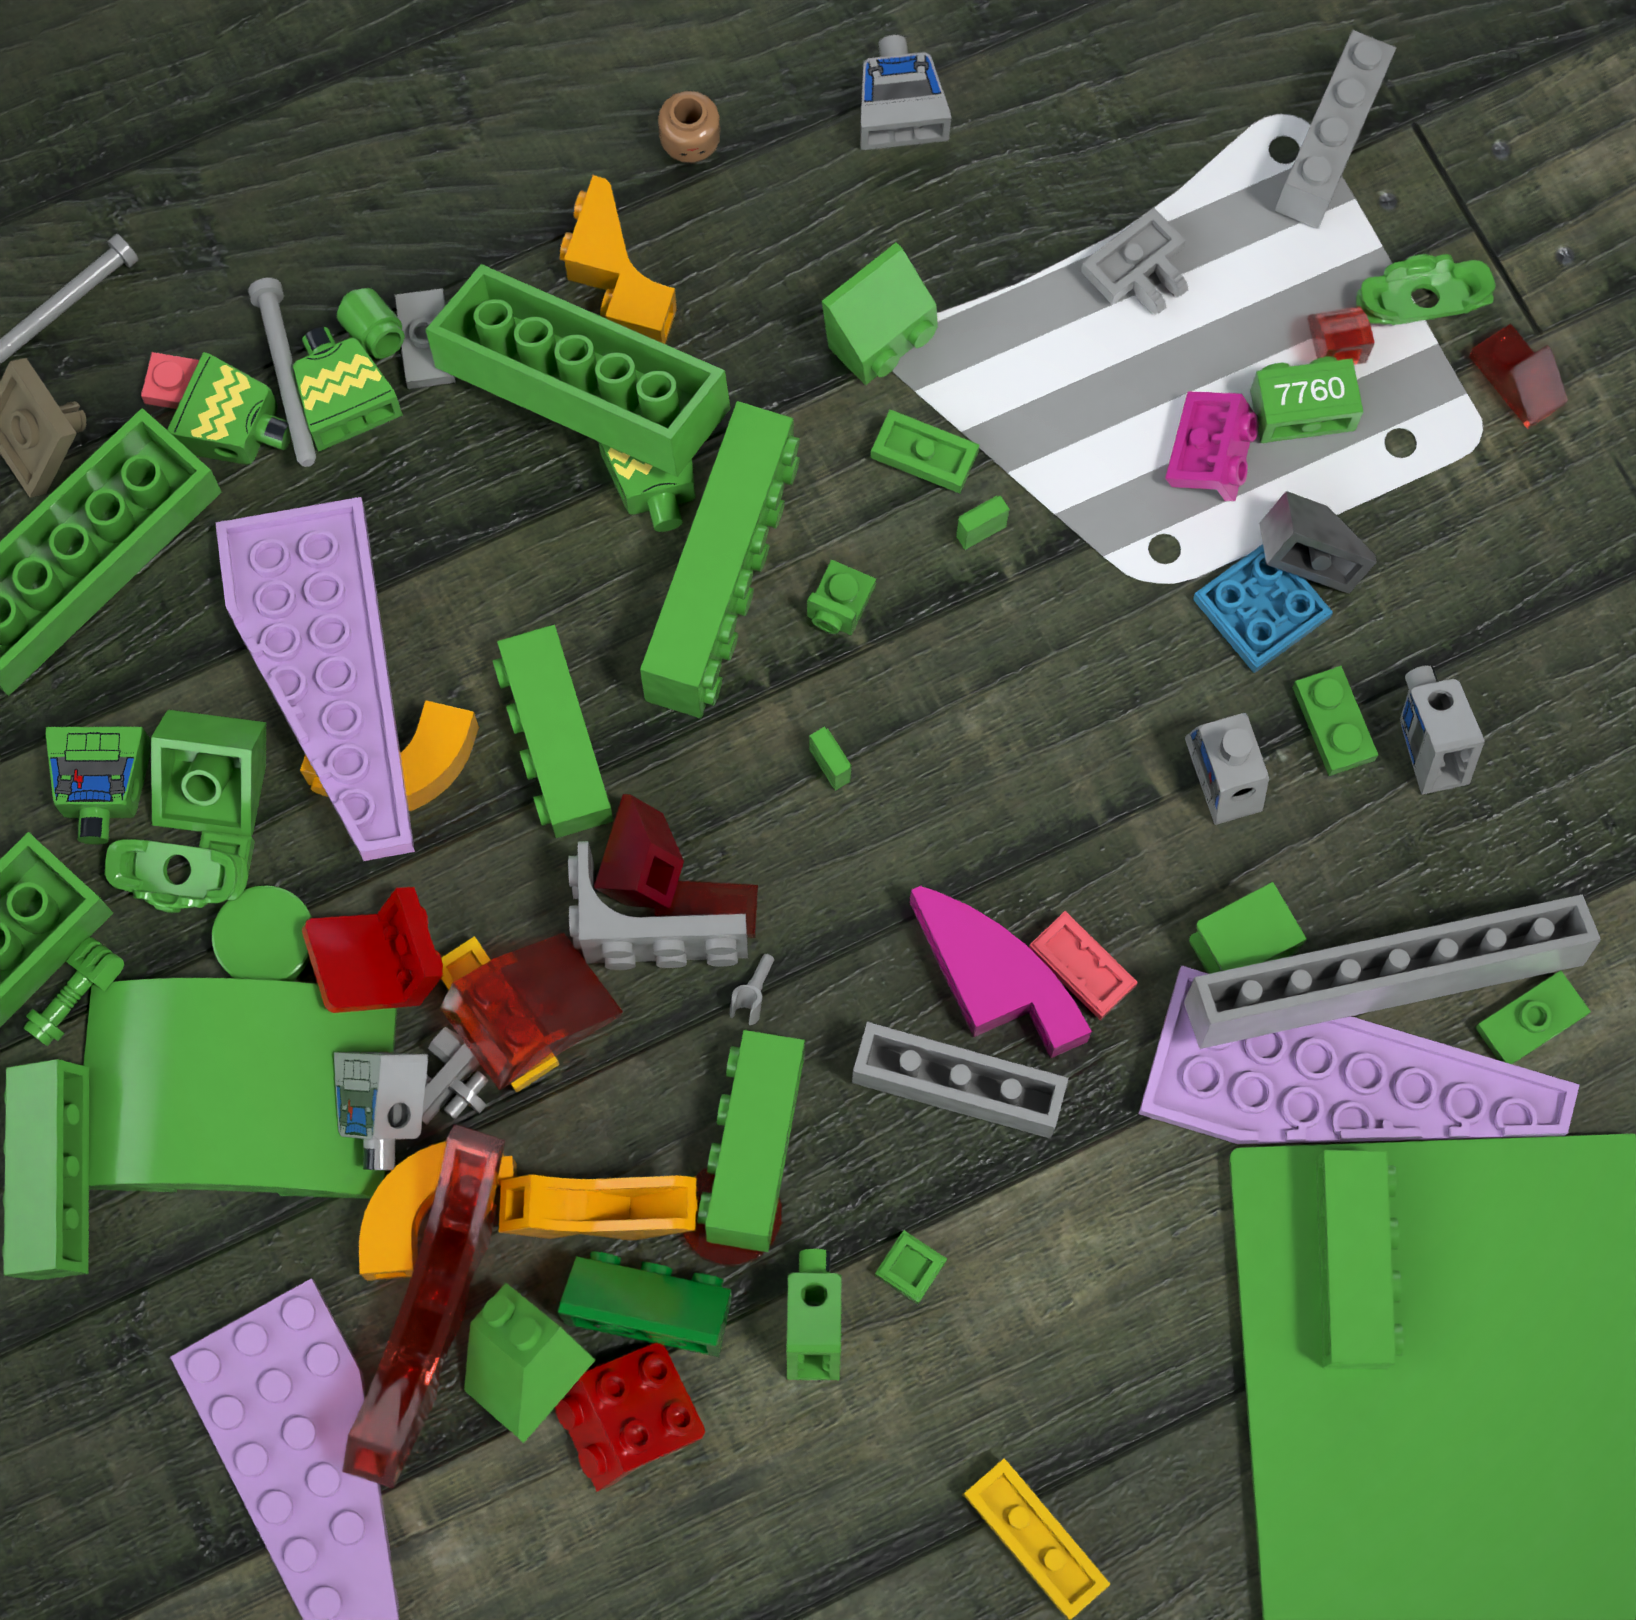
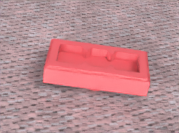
M1066 911L1029 945V948L1048 966L1055 976L1099 1020H1102L1138 983Z

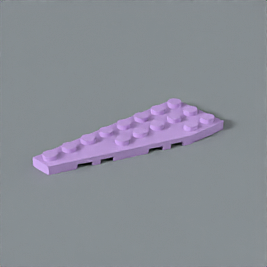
M357 497L216 522L225 606L229 616L363 861L415 852L362 498Z
M1181 966L1138 1113L1235 1144L1552 1137L1568 1134L1579 1084L1352 1016L1199 1049L1184 1001L1194 977L1208 973Z
M311 1278L174 1354L170 1358L303 1620H400L381 1488L373 1452L371 1424L368 1419L364 1394L363 1373L315 1281Z

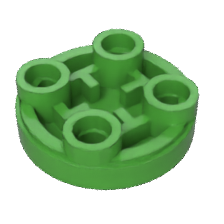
M255 886L245 889L238 899L228 900L217 914L212 930V946L215 956L220 965L232 978L294 982L310 962L302 934V927L307 920L313 917L297 896L283 888Z

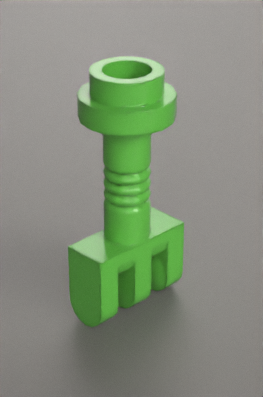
M93 937L85 939L66 961L77 971L67 982V985L60 990V994H57V998H54L41 1014L32 1008L26 1015L29 1021L23 1028L47 1047L54 1039L59 1042L65 1033L58 1028V1025L90 986L94 983L105 992L124 967V961L119 956L112 953L110 949L103 946Z

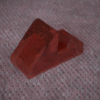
M1511 323L1472 349L1469 357L1527 429L1567 403L1568 399L1551 348L1547 345L1534 353Z

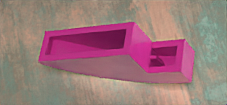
M922 886L911 890L909 903L973 1038L1029 1013L1050 1059L1088 1042L1092 1031L1074 999L1055 974L1026 944L1002 925L965 903Z

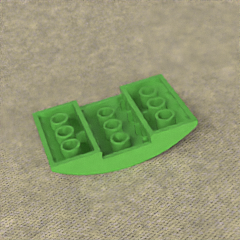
M237 978L140 979L112 982L105 992L97 985H91L84 1066L89 1067V1190L177 1192V1189L275 1192L280 1196L371 1199L377 1187L384 1180L386 1170L363 1169L364 1139L341 1137L339 1133L334 1052L394 1053L397 1008L332 1013L324 1005L318 984Z

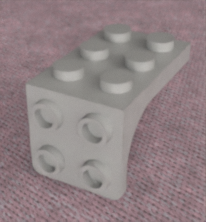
M579 841L578 855L568 857L569 886L572 887L573 899H578L579 905L569 906L570 937H573L574 949L582 948L586 964L605 963V968L627 970L635 968L636 962L656 961V966L660 968H680L687 965V960L707 959L708 965L723 967L737 964L738 958H748L746 914L630 917L622 915L607 907L595 893V869L589 841Z

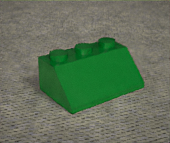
M591 1251L589 1259L576 1256L558 1310L560 1317L566 1325L653 1344L660 1343L663 1346L709 1356H720L732 1300V1290L722 1287L724 1282L722 1278L702 1273H693L692 1281L671 1277L672 1268L649 1262H642L640 1270L620 1266V1257L597 1251Z

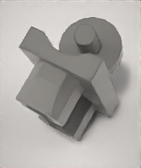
M445 1027L429 1045V1051L442 1061L445 1066L433 1079L426 1075L422 1122L426 1125L454 1094L456 1096L444 1108V1111L453 1119H456L467 1105L479 1114L487 1106L477 1096L479 1091L489 1081L481 1072L477 1071L466 1084H463L488 1056L482 1049L484 1046L472 1035L466 1040L461 1035Z

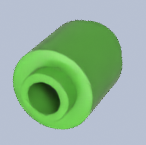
M371 288L353 290L344 296L337 311V320L347 333L360 342L367 354L373 355L375 358H387L397 352L405 339L402 322L377 292Z

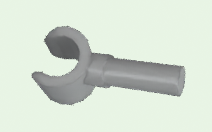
M763 954L748 984L738 986L733 990L729 1013L730 1018L734 1017L737 1009L745 1007L751 1009L749 1025L756 1024L759 1020L763 998L761 993L762 985L774 962V958L771 955Z

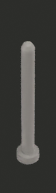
M115 234L107 241L111 247L108 251L0 339V364L123 263L130 268L139 260L135 252L121 236Z
M262 278L253 282L249 286L248 292L251 303L256 307H260L296 459L302 466L309 467L314 464L316 453L293 369V360L279 303L284 298V293L279 280Z

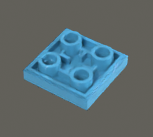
M1263 544L1198 590L1193 596L1194 602L1253 673H1256L1323 624L1333 613L1305 578L1267 565Z

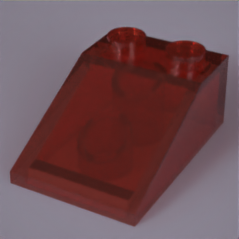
M564 932L494 958L452 983L440 1007L441 1011L499 1090L619 1018L623 1013L577 949H574V945Z

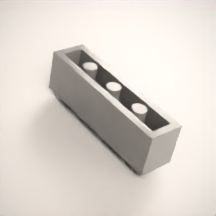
M1352 30L1285 182L1275 208L1276 212L1319 229L1386 75L1396 47Z
M867 1022L853 1069L852 1083L1051 1139L1056 1128L1069 1078Z

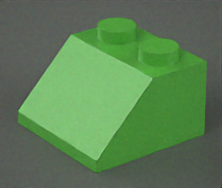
M897 243L893 244L822 300L828 348L865 386L877 376L884 377L897 366L903 355L913 347L920 348L928 343L938 328L936 303L904 250Z
M167 710L151 736L152 825L252 837L266 769V722Z
M505 1283L487 1301L484 1308L470 1323L464 1391L524 1443L593 1364L595 1359L559 1325Z

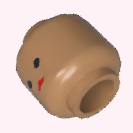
M695 91L676 93L664 102L659 111L658 119L659 138L663 149L672 158L681 162L694 163L710 156L715 151L720 140V116L716 105L708 96Z

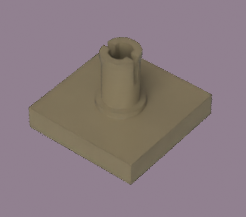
M27 358L10 361L0 381V453L31 498L47 493L76 434L83 432L85 429L86 416L83 410L78 411L80 405L75 401L58 406Z

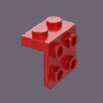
M415 887L396 888L377 914L311 918L302 927V934L324 1005L332 1013L420 1006L443 977L442 958L440 953L434 948L428 930L427 912L420 905Z
M660 1343L651 1344L586 1371L555 1407L560 1424L568 1430L579 1453L578 1458L581 1469L587 1477L591 1478L597 1492L614 1485L635 1469L697 1442L705 1434L704 1425L665 1346Z

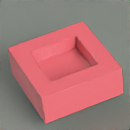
M152 352L141 394L144 403L177 409L199 360Z

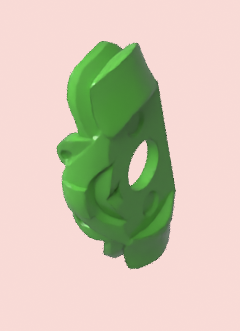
M1428 254L1415 255L1407 258L1405 261L1389 265L1385 268L1383 276L1369 277L1364 280L1361 289L1356 294V309L1358 315L1365 323L1390 325L1469 313L1477 308L1493 303L1495 281L1489 267L1482 261L1470 260L1454 263L1452 256L1449 254H1442L1436 257ZM1417 289H1429L1437 295L1438 303L1433 307L1423 308L1413 302L1411 294Z
M123 839L109 845L105 859V876L113 887L133 892V898L143 899L153 905L155 909L166 913H179L181 909L201 908L208 903L236 900L242 895L248 881L247 865L241 856L215 849L150 840ZM176 855L184 856L191 866L188 880L180 885L173 883L167 874V865L170 859Z

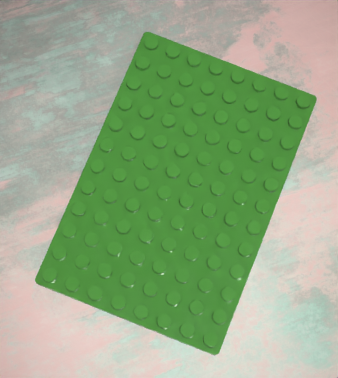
M1636 1134L1243 1147L1234 1149L1229 1156L1263 1620H1636ZM1324 1150L1387 1151L1388 1165H1394L1396 1168L1397 1191L1395 1197H1389L1390 1218H1397L1399 1224V1245L1397 1250L1391 1249L1392 1270H1399L1402 1291L1400 1302H1394V1323L1402 1325L1404 1348L1402 1356H1396V1364L1387 1369L1323 1368L1316 1158Z

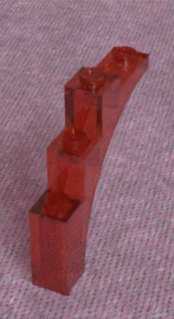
M455 1124L447 1138L432 1209L402 1306L377 1372L348 1434L342 1469L344 1473L394 1488L436 1401L443 1361L464 1320L470 1283L491 1241L497 1204L493 1203L505 1144L503 1139Z

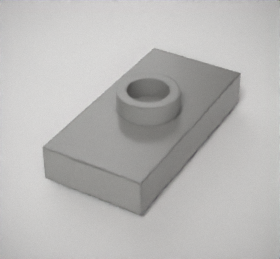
M443 288L395 295L397 315L402 322V330L405 334L401 347L407 388L412 389L456 383L455 376L435 368L425 330L446 306Z

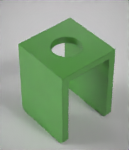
M1271 882L1199 920L1196 924L1198 932L1190 936L1189 942L1206 972L1211 974L1295 956L1307 938L1275 884Z

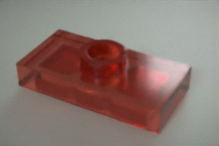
M678 881L670 909L655 908V917L746 914L747 938H755L758 885Z

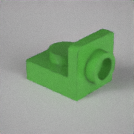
M831 560L816 592H811L807 600V617L812 618L813 624L823 631L831 634H838L841 631L852 636L876 586V578Z

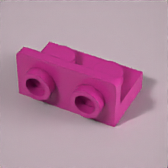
M1187 392L1165 477L1171 487L1214 489L1220 493L1225 501L1236 500L1239 485L1242 486L1247 478L1248 465L1246 457L1250 442H1253L1257 437L1259 426L1257 414L1254 413L1242 394Z

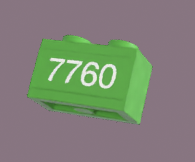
M1327 356L1317 358L1309 364L1290 366L1287 363H1274L1256 372L1250 389L1254 413L1258 417L1260 444L1352 432L1356 430L1363 414L1353 358L1337 360L1335 357Z

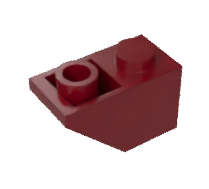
M623 794L594 888L626 906L670 909L684 864L683 857L664 814L631 794Z

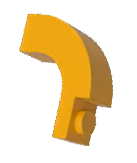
M425 700L416 733L409 745L400 753L409 811L415 810L438 797L454 782L463 770L471 754L479 728L473 711ZM305 755L300 771L307 784L312 785L311 790L315 793L328 797Z
M452 1140L424 1148L398 1164L377 1187L365 1211L359 1237L360 1275L367 1281L419 1276L418 1232L428 1210L439 1199L452 1192L465 1189L501 1186V1180L518 1177L517 1164L513 1156H504V1151L500 1149H485L473 1152V1159L465 1160L464 1147L459 1140Z

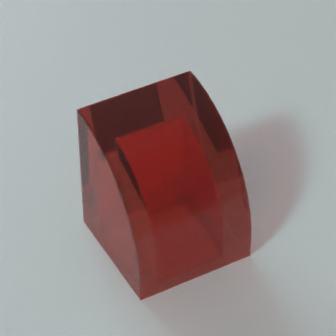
M1361 307L1314 313L1308 316L1307 319L1317 358L1327 356L1335 357L1337 360L1353 358L1354 365L1367 363L1375 341L1368 317Z

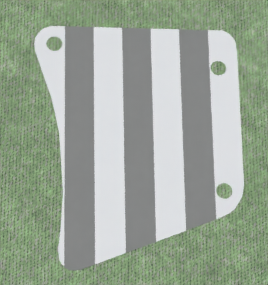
M1277 114L1265 117L1254 123L1183 187L1154 207L1186 240L1183 250L1169 261L1185 277L1189 289L1182 296L1176 297L1163 286L1156 272L1148 276L1147 279L1165 299L1166 308L1159 314L1154 315V313H1151L1138 300L1133 289L1112 305L1081 272L1082 263L1130 226L1128 225L1110 237L1016 285L937 313L938 328L931 340L920 348L913 347L900 358L897 366L892 370L897 377L969 440L979 444V448L1091 547L1126 575L1135 579L1152 583L1175 584L1195 579L1250 554L1263 544L1259 523L1286 491L1327 505L1338 515L1454 463L1471 453L1479 444L1483 432L1482 418L1426 321L1399 325L1365 323L1358 315L1356 294L1361 289L1363 281L1369 277L1383 276L1385 268L1391 265L1392 262L1343 176L1339 180L1319 229L1275 211L1294 162L1282 164L1273 160L1269 153V144L1276 137L1289 136L1295 139L1301 148L1311 126L1301 118ZM1327 356L1335 357L1337 360L1353 358L1363 407V414L1355 431L1261 444L1259 434H1257L1256 439L1250 442L1246 457L1248 465L1247 478L1242 486L1239 485L1235 501H1225L1220 493L1214 489L1171 487L1165 479L1188 391L1240 393L1254 411L1250 389L1256 372L1274 363H1287L1290 366L1306 365L1317 358ZM1397 428L1410 431L1415 436L1417 442L1414 453L1405 458L1391 455L1386 450L1384 444L1388 432ZM1170 534L1180 543V555L1173 563L1160 564L1150 556L1148 551L1149 543L1156 535Z

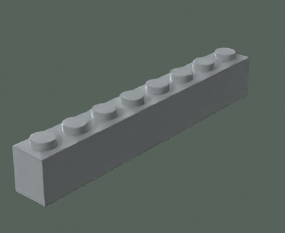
M1582 894L1194 977L1184 1005L1199 1049L1584 966L1601 941V938Z

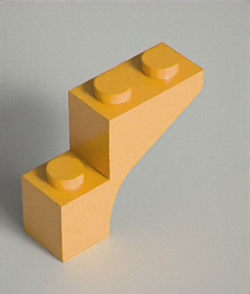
M593 175L587 192L580 191L574 208V218L578 220L574 232H566L561 244L560 260L565 261L567 279L606 290L601 305V317L666 344L677 310L675 288L658 284L646 278L632 265L626 252L611 185L608 180Z
M530 1174L501 1180L499 1233L545 1239L584 1234L633 1241L695 1231V1216L698 1208L696 1199L697 1178L689 1176L569 1179Z

